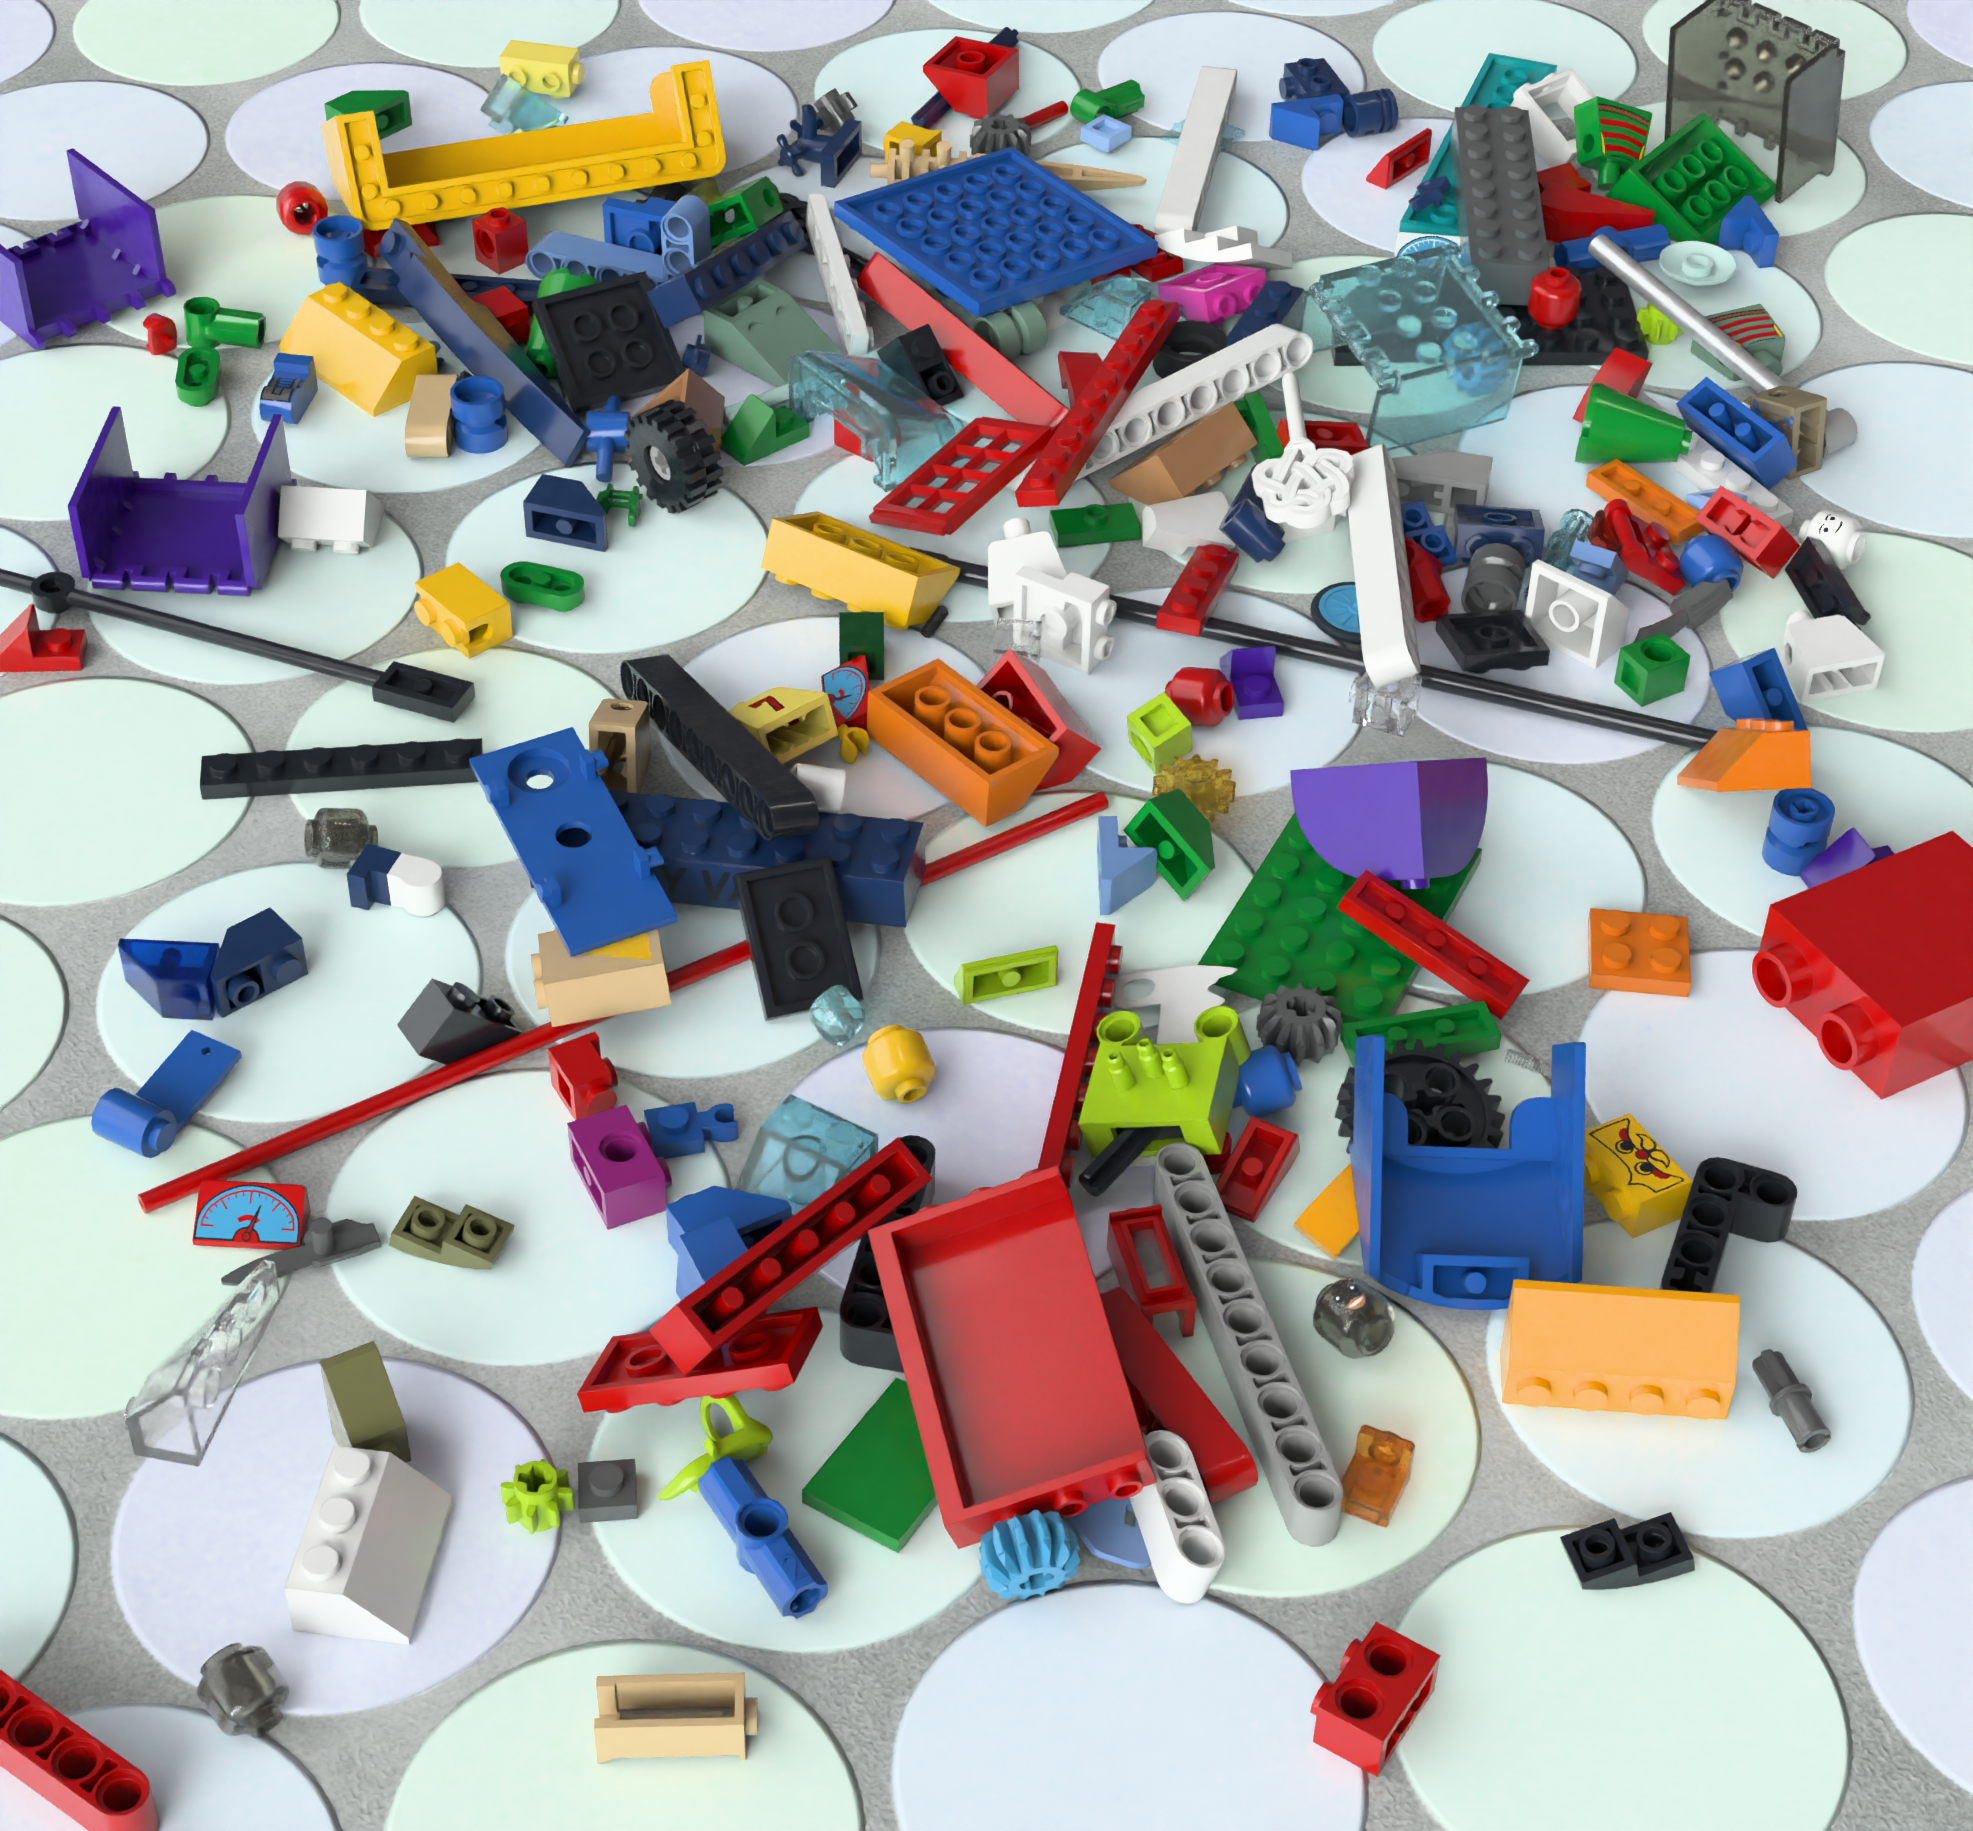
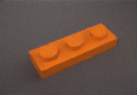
M1619 459L1606 463L1587 474V488L1608 502L1615 499L1625 500L1633 515L1648 524L1656 522L1661 525L1670 535L1669 541L1674 545H1678L1705 531L1694 520L1699 513L1698 510Z

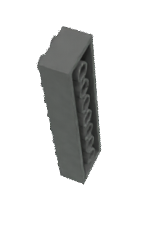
M1480 105L1455 107L1450 151L1458 232L1460 236L1465 302L1528 305L1531 281L1537 274L1550 268L1529 110H1522L1514 106H1507L1502 109L1484 108Z

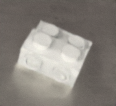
M1023 566L1015 574L1013 645L1089 675L1101 661L1105 662L1108 660L1114 649L1115 639L1107 635L1108 625L1112 622L1117 609L1116 602L1109 599L1110 586L1072 571L1061 580Z

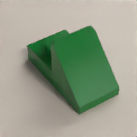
M750 394L721 437L722 444L720 449L743 466H746L809 438V423L786 406L773 409L754 394Z

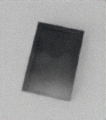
M831 855L734 874L732 878L765 1021L857 1003L864 999Z

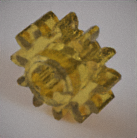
M1194 754L1191 759L1187 760L1175 756L1174 767L1167 764L1159 765V775L1153 776L1152 796L1157 797L1181 789L1209 822H1214L1215 811L1221 814L1229 813L1230 803L1234 802L1236 782L1231 781V769L1217 770V759L1207 762L1201 760L1198 754Z

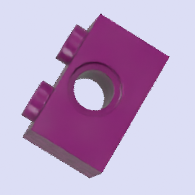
M627 1105L567 1123L571 1161L607 1230L666 1211V1188L672 1186L669 1167L662 1156L658 1158L654 1156L652 1140L644 1122L636 1123Z

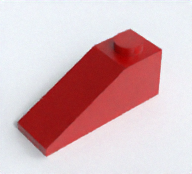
M1550 182L1540 194L1546 240L1556 243L1591 237L1596 230L1604 226H1612L1619 232L1652 226L1654 224L1656 211Z

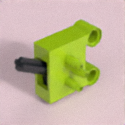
M1215 1006L1203 1011L1194 1022V1032L1198 1042L1153 1044V1041L1147 1038L1139 1017L1131 1011L1113 1012L1100 1021L1097 1027V1037L1100 1044L1078 1122L1091 1156L1095 1158L1078 1178L1080 1185L1090 1195L1097 1197L1104 1193L1137 1157L1157 1156L1158 1151L1162 1147L1171 1143L1192 1145L1202 1155L1222 1153L1239 1079V1066L1251 1054V1049L1239 1016L1234 1009L1228 1006Z

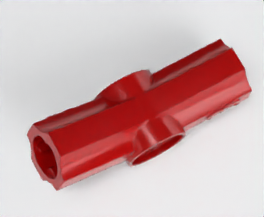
M1404 535L1414 618L1422 624L1429 621L1436 622L1437 615L1449 613L1448 606L1451 603L1441 579L1442 563L1414 540Z

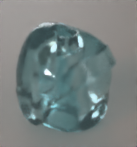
M838 985L826 990L813 1002L809 1017L812 1025L826 1041L832 1045L844 1046L862 1028L866 1014L865 1008H861L850 991L845 986Z

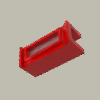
M1161 1204L1109 1213L1107 1252L1119 1286L1127 1292L1152 1326L1153 1315L1176 1311L1182 1337L1193 1336L1197 1300L1189 1288L1162 1216Z

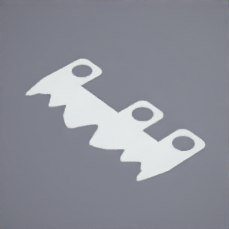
M1189 965L1125 973L1116 981L1114 1005L1124 1009L1161 1004L1157 1044L1198 1042L1194 1032L1196 1018L1203 1011L1225 1003L1224 998L1209 991L1208 988L1215 984L1219 978L1231 975L1238 969L1221 966ZM1146 978L1154 983L1153 992L1143 999L1131 1000L1123 994L1125 986L1135 979ZM1156 1156L1137 1157L1128 1167L1155 1165Z

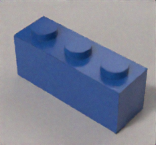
M1705 377L1676 403L1683 419L1687 421L1686 425L1688 428L1697 433L1768 491L1798 465L1784 434L1708 377Z

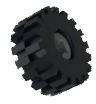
M674 399L663 402L632 417V420L628 421L626 425L629 430L624 432V439L629 442L625 446V452L632 458V461L629 462L631 471L636 470L639 476L636 479L640 487H646V496L650 500L657 499V505L662 509L667 507L668 513L672 514L676 512L681 513L715 496L723 483L719 479V477L723 476V467L717 463L722 458L720 451H715L712 445L716 442L713 435L706 433L705 428L707 425L703 419L697 420L695 418L696 411L691 407L685 409L684 402H674Z

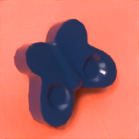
M1445 175L1436 180H1428L1418 185L1417 190L1420 195L1408 201L1413 211L1417 212L1431 203L1434 204L1435 208L1442 205L1440 200L1446 196L1445 192L1451 188L1448 178Z

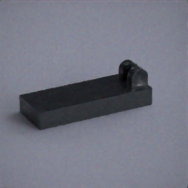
M1807 536L1784 569L1814 619L1841 615L1845 616L1861 630L1857 624L1866 625L1871 615L1861 605L1822 541Z

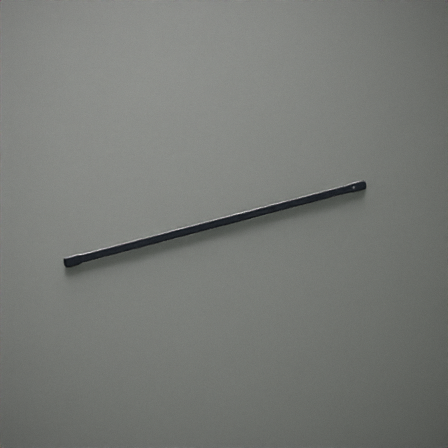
M909 547L960 568L956 582L988 589L987 566L956 560L944 554ZM1109 594V599L1117 604L1114 618L1156 627L1157 614L1161 605ZM1214 617L1209 618L1199 636L1247 648L1275 646V654L1368 675L1361 650ZM1420 664V673L1397 681L1701 750L1718 732L1712 729Z

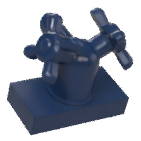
M804 104L802 105V125L797 120L790 121V127L797 132L798 139L789 145L784 134L777 136V142L781 147L778 165L781 167L785 165L791 166L793 174L799 177L803 175V171L798 164V160L804 159L819 163L821 168V185L835 188L862 155V123L859 120L847 119L835 135L817 134V130L824 125L823 119L817 118V113L812 105Z

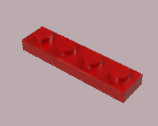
M1217 544L1198 545L1159 609L1156 628L1199 637L1237 571L1240 553L1230 552L1224 546Z
M1368 870L1362 873L1337 907V909L1472 1001H1484L1490 1013L1500 1020L1503 1019L1530 981Z

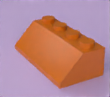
M939 658L868 691L867 733L869 737L985 827L1021 810L1059 756L1058 746Z

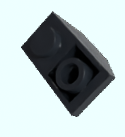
M929 324L895 338L876 351L894 388L928 412H932L964 397Z
M433 978L397 1024L419 1056L445 1065L524 1033L513 1018L515 1011L503 999L495 995L485 998L477 995L462 983L455 982L452 986Z

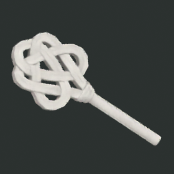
M1287 373L1282 377L1290 441L1284 448V454L1281 458L1266 459L1254 468L1251 475L1256 496L1263 500L1267 519L1276 523L1287 522L1288 525L1297 528L1311 529L1323 524L1330 517L1343 513L1350 507V485L1355 480L1354 460L1347 451L1334 448H1320L1316 450L1315 444L1306 436L1298 377L1294 373Z

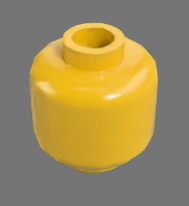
M896 1024L881 1028L872 1034L862 1054V1062L875 1093L885 1100L898 1099L903 1104L914 1102L923 1097L927 1092L926 1087L933 1081L936 1074L935 1062L923 1036L914 1029L904 1028L902 1025Z

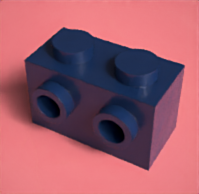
M1302 58L1297 62L1284 63L1283 78L1279 80V92L1281 98L1285 99V101L1339 94L1343 99L1344 96L1350 94L1348 88L1324 58Z

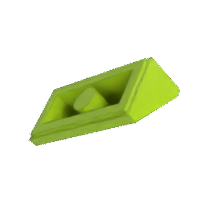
M1056 945L961 964L954 976V986L962 1004L966 1005L1057 986L1058 948Z

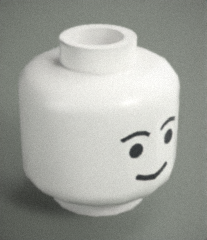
M1822 510L1812 520H1805L1798 535L1799 544H1802L1807 536L1821 540L1840 571L1847 568L1850 564L1855 565L1859 561L1866 544V533L1862 532L1859 520L1829 510Z

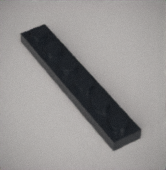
M457 738L430 742L410 741L382 745L363 744L334 748L315 747L312 749L286 751L268 750L239 754L221 753L202 756L199 785L202 800L479 782L470 766L469 759L483 755L482 738Z

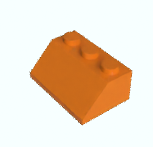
M1765 718L1736 719V728H1721L1677 775V785L1715 792L1811 788L1810 731L1794 729V721H1779L1778 719Z

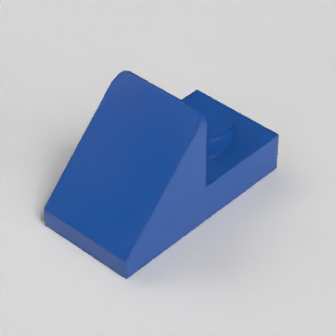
M1339 94L1271 103L1269 136L1273 140L1312 151L1318 150L1319 136L1341 133L1344 100Z
M1744 196L1724 216L1717 246L1726 251L1744 249L1758 268L1773 267L1779 233L1752 196Z

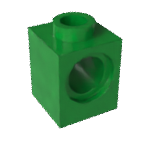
M1663 632L1620 648L1614 683L1641 707L1684 691L1691 656Z

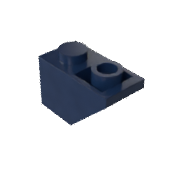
M271 907L227 928L210 976L217 1013L222 1018L308 974L302 937Z

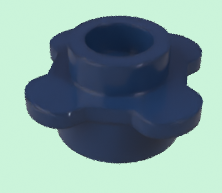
M698 334L695 345L687 343L682 364L684 368H690L697 375L704 377L712 346L702 344V335Z

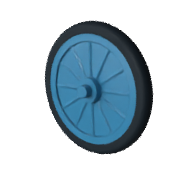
M1355 582L1336 583L1320 590L1313 598L1310 608L1312 619L1317 627L1325 634L1337 640L1361 644Z

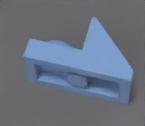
M1575 540L1569 555L1576 565L1572 576L1615 596L1629 572L1624 567L1618 554Z
M1098 816L1097 871L1100 915L1112 914L1149 889L1156 880V848L1128 847L1127 835H1118L1117 816Z

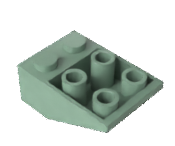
M761 278L751 281L703 311L704 340L706 345L712 346L711 353L775 387H780L846 361V355L788 292Z

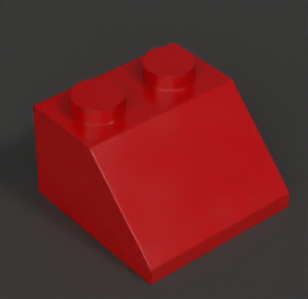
M955 36L923 65V73L955 112L968 114L974 119H983L984 115H992L1019 89V49Z

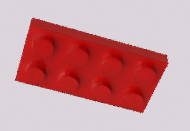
M810 1307L762 1315L686 1375L681 1372L649 1331L613 1336L577 1392L584 1413L606 1410L608 1413H620L636 1405L657 1403L660 1406H671L686 1398L709 1395L713 1399H721L744 1390L758 1388L769 1392L781 1390L790 1384H794L823 1328L818 1308Z

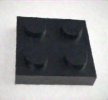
M1520 609L1437 615L1435 631L1463 671L1483 674L1492 669L1510 668L1517 671H1525L1534 666H1548L1550 649Z

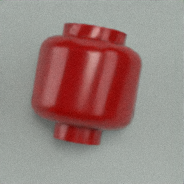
M295 181L287 184L280 190L277 196L276 211L282 224L289 231L297 235L312 234L314 224L328 217V206L324 196L315 185L306 181Z
M1552 267L1547 271L1537 274L1530 284L1527 305L1528 313L1543 328L1559 329L1572 322L1578 314L1582 293L1580 281L1570 274L1567 269L1561 267Z
M1182 667L1175 673L1172 681L1167 683L1164 691L1191 725L1216 726L1224 717L1231 713L1234 705V687L1219 669Z

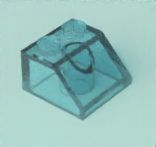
M790 1094L760 1126L734 1190L787 1200L792 1207L793 1217L878 1152V1134Z

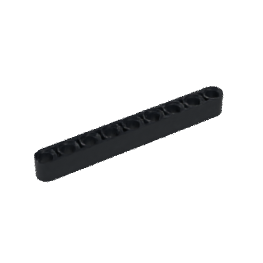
M669 654L622 661L620 678L627 699L649 703L650 722L764 839L771 841L817 831L819 812L811 791Z

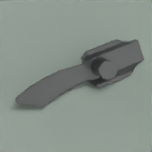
M1725 579L1716 582L1701 581L1671 602L1670 611L1673 615L1655 624L1639 628L1634 642L1661 632L1672 638L1685 626L1688 629L1695 630L1715 616L1734 597L1728 581Z
M317 1218L312 1221L310 1230L304 1236L305 1246L275 1252L249 1262L223 1276L221 1284L248 1289L260 1288L277 1278L310 1265L313 1268H319L360 1256L380 1248L381 1240L374 1223L365 1224L350 1219L332 1223L327 1218Z

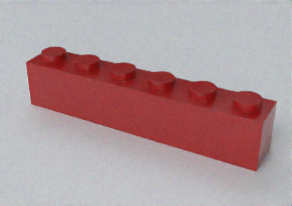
M897 1137L677 1303L649 1332L684 1375L688 1374L868 1234L867 1230L877 1227L899 1210L933 1178L902 1140Z

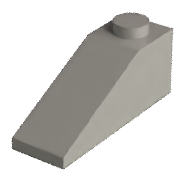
M1445 451L1392 458L1397 474L1400 505L1423 500L1427 511L1454 515L1455 504L1485 506L1493 457Z

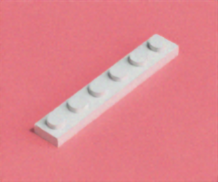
M824 193L808 194L806 228L847 359L850 360L866 354L867 350H873V329L871 326H866L864 302H858L857 280L850 277V259L848 254L843 255L842 252L843 239L841 232L835 230L834 209L828 208Z
M1640 390L1637 397L1638 400L1671 414ZM1685 426V430L1692 431L1690 428ZM1694 431L1687 456L1679 454L1677 462H1667L1702 491L1723 486L1729 491L1746 495L1747 503L1783 527L1792 524L1794 510Z

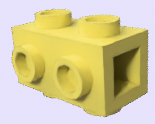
M510 40L499 56L502 88L515 90L521 94L533 92L547 94L553 98L571 97L577 86L581 85L584 79L585 69L584 64L580 63L579 48Z

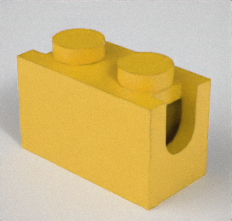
M459 562L415 582L416 592L421 595V600L416 601L414 604L419 620L424 625H429L443 637L449 646H454L469 659L513 638L509 602Z

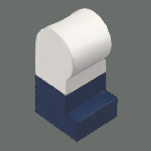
M367 844L346 874L352 907L370 910L374 902L398 908L403 907L408 913L415 916H429L439 912L446 902L441 867L429 859Z

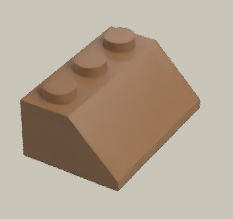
M1231 401L1183 427L1108 480L1111 488L1146 505L1198 495L1195 491L1197 487L1200 486L1203 491L1223 478L1220 472L1222 469L1225 468L1226 472H1230L1246 462L1248 458L1245 453L1257 445L1258 442L1235 404Z

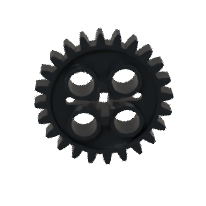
M1421 1039L1416 1040L1413 1050L1407 1051L1401 1040L1395 1041L1391 1054L1385 1049L1384 1092L1398 1097L1407 1109L1408 1146L1498 1149L1504 1134L1500 1129L1505 1120V1114L1497 1112L1502 1098L1499 1095H1488L1493 1083L1491 1078L1476 1080L1475 1076L1479 1068L1477 1063L1465 1068L1459 1065L1462 1052L1457 1051L1450 1058L1444 1057L1441 1043L1434 1047L1432 1053L1426 1052ZM1353 1067L1348 1069L1344 1083L1341 1084L1337 1096L1339 1102L1335 1111V1118L1342 1120L1337 1132L1338 1136L1351 1137L1346 1149L1348 1154H1350L1349 1144H1353L1355 1068ZM1431 1088L1437 1089V1090L1441 1091L1442 1093L1433 1091ZM1447 1132L1454 1133V1134H1456L1458 1137L1449 1135Z

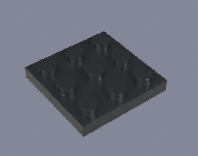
M646 271L534 299L532 303L534 314L574 414L605 407L610 396H618L623 402L661 392L685 372L668 328H664L647 294L648 291L652 290V286Z

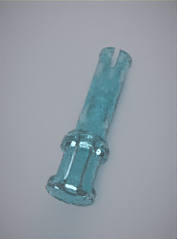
M1571 509L1565 512L1560 520V529L1555 531L1548 540L1547 547L1549 552L1543 562L1564 572H1567L1570 565L1574 564L1569 555L1575 540L1588 543L1597 533L1598 526L1596 520L1591 514L1580 509ZM1576 520L1573 527H1570L1573 521ZM1529 585L1524 590V593H1526L1524 596L1526 601L1528 596Z

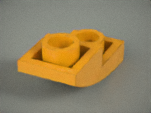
M1351 1163L1319 1194L1294 1223V1228L1334 1261L1359 1234Z

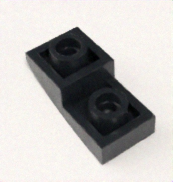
M1671 1512L1623 1529L1619 1528L1615 1518L1560 1537L1563 1549L1582 1590H1605L1638 1586L1695 1571L1694 1557Z

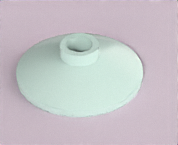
M1677 242L1665 247L1659 257V265L1668 276L1692 287L1723 283L1729 280L1736 270V261L1728 251L1706 242Z

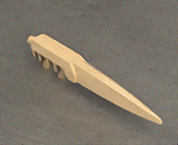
M902 139L899 143V155H897L896 148H889L888 163L870 162L869 175L870 178H887V184L890 185L986 154L976 153L967 159V151H959V158H951V143L940 141L937 143L936 157H930V149H923L922 156H914V141ZM1033 160L1079 191L1142 186L1147 181V179L1141 176L1112 170Z

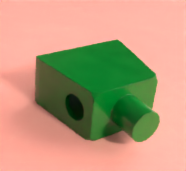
M767 176L733 188L706 203L710 214L711 247L756 230L783 212V206L779 199V190L771 182L770 178ZM733 209L735 217L733 222L730 223L723 218L722 212L725 211L726 213Z

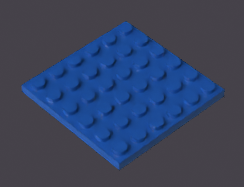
M1014 147L1005 148L834 202L835 217L977 317L1039 296L1049 295L1053 291L1071 285H1078L1082 281L1100 275H1107L1111 271L1129 265H1136L1143 260L1157 256L1158 242Z

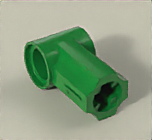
M1132 79L1096 93L1090 89H1083L1074 96L1070 112L1075 119L1085 125L1103 114L1119 119L1138 112L1140 108H1143L1145 96L1140 89V84Z
M194 297L184 303L186 342L192 348L198 346L215 348L220 344L261 349L266 331V317L262 313L222 308L217 300L209 297Z

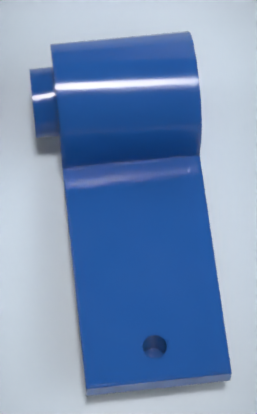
M191 1029L136 1094L115 1087L108 1090L100 1098L92 1114V1131L97 1136L143 1157L153 1158L172 1146L176 1135L242 1058L241 1051Z

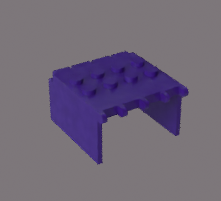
M73 148L66 150L78 217L82 221L58 229L56 231L57 236L50 232L24 242L23 249L18 245L6 249L0 244V321L35 350L45 348L46 340L61 334L68 338L77 335L76 328L96 320L102 324L110 322L112 320L111 314L132 306L136 310L146 307V300L163 294L167 298L176 295L174 284L166 276L155 209Z
M112 406L67 506L82 578H89L94 589L125 590L128 583H131L132 591L169 592L170 587L174 586L175 593L211 595L213 589L217 588L218 595L246 597L251 596L252 590H262L280 540L278 537L281 485L297 486V480L291 478L282 414H273L247 483L219 482L217 475L210 474L207 475L205 481L178 480L176 473L169 472L165 473L163 479L140 478L139 472L132 469L121 407Z

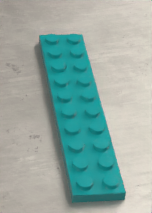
M1489 53L1461 107L1480 105L1484 108L1502 109L1511 106L1514 101V93L1526 83L1532 85L1542 81L1549 74L1556 73L1557 65ZM1453 122L1421 181L1423 183L1428 180H1436L1446 175L1451 188L1445 192L1446 196L1440 200L1442 205L1438 208H1435L1434 204L1431 203L1425 208L1414 212L1409 204L1400 221L1399 232L1459 236L1450 151ZM1418 190L1416 191L1413 197L1420 195Z

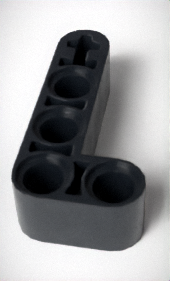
M1713 1157L1702 1161L1697 1168L1661 1280L1660 1290L1713 1293L1730 1234L1766 1243L1777 1242L1783 1239L1788 1232L1797 1199V1188L1794 1182L1780 1173L1727 1158Z

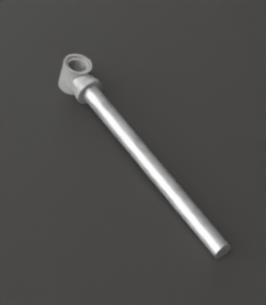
M1598 235L1592 240L1588 247V253L1758 393L1778 386H1789L1605 235ZM1835 408L1830 411L1826 409L1822 458L1852 445L1857 439V424L1853 416L1843 408Z

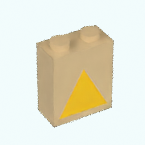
M658 929L570 957L557 930L538 934L540 953L531 954L535 978L533 980L538 1009L548 1008L552 1027L672 1005Z

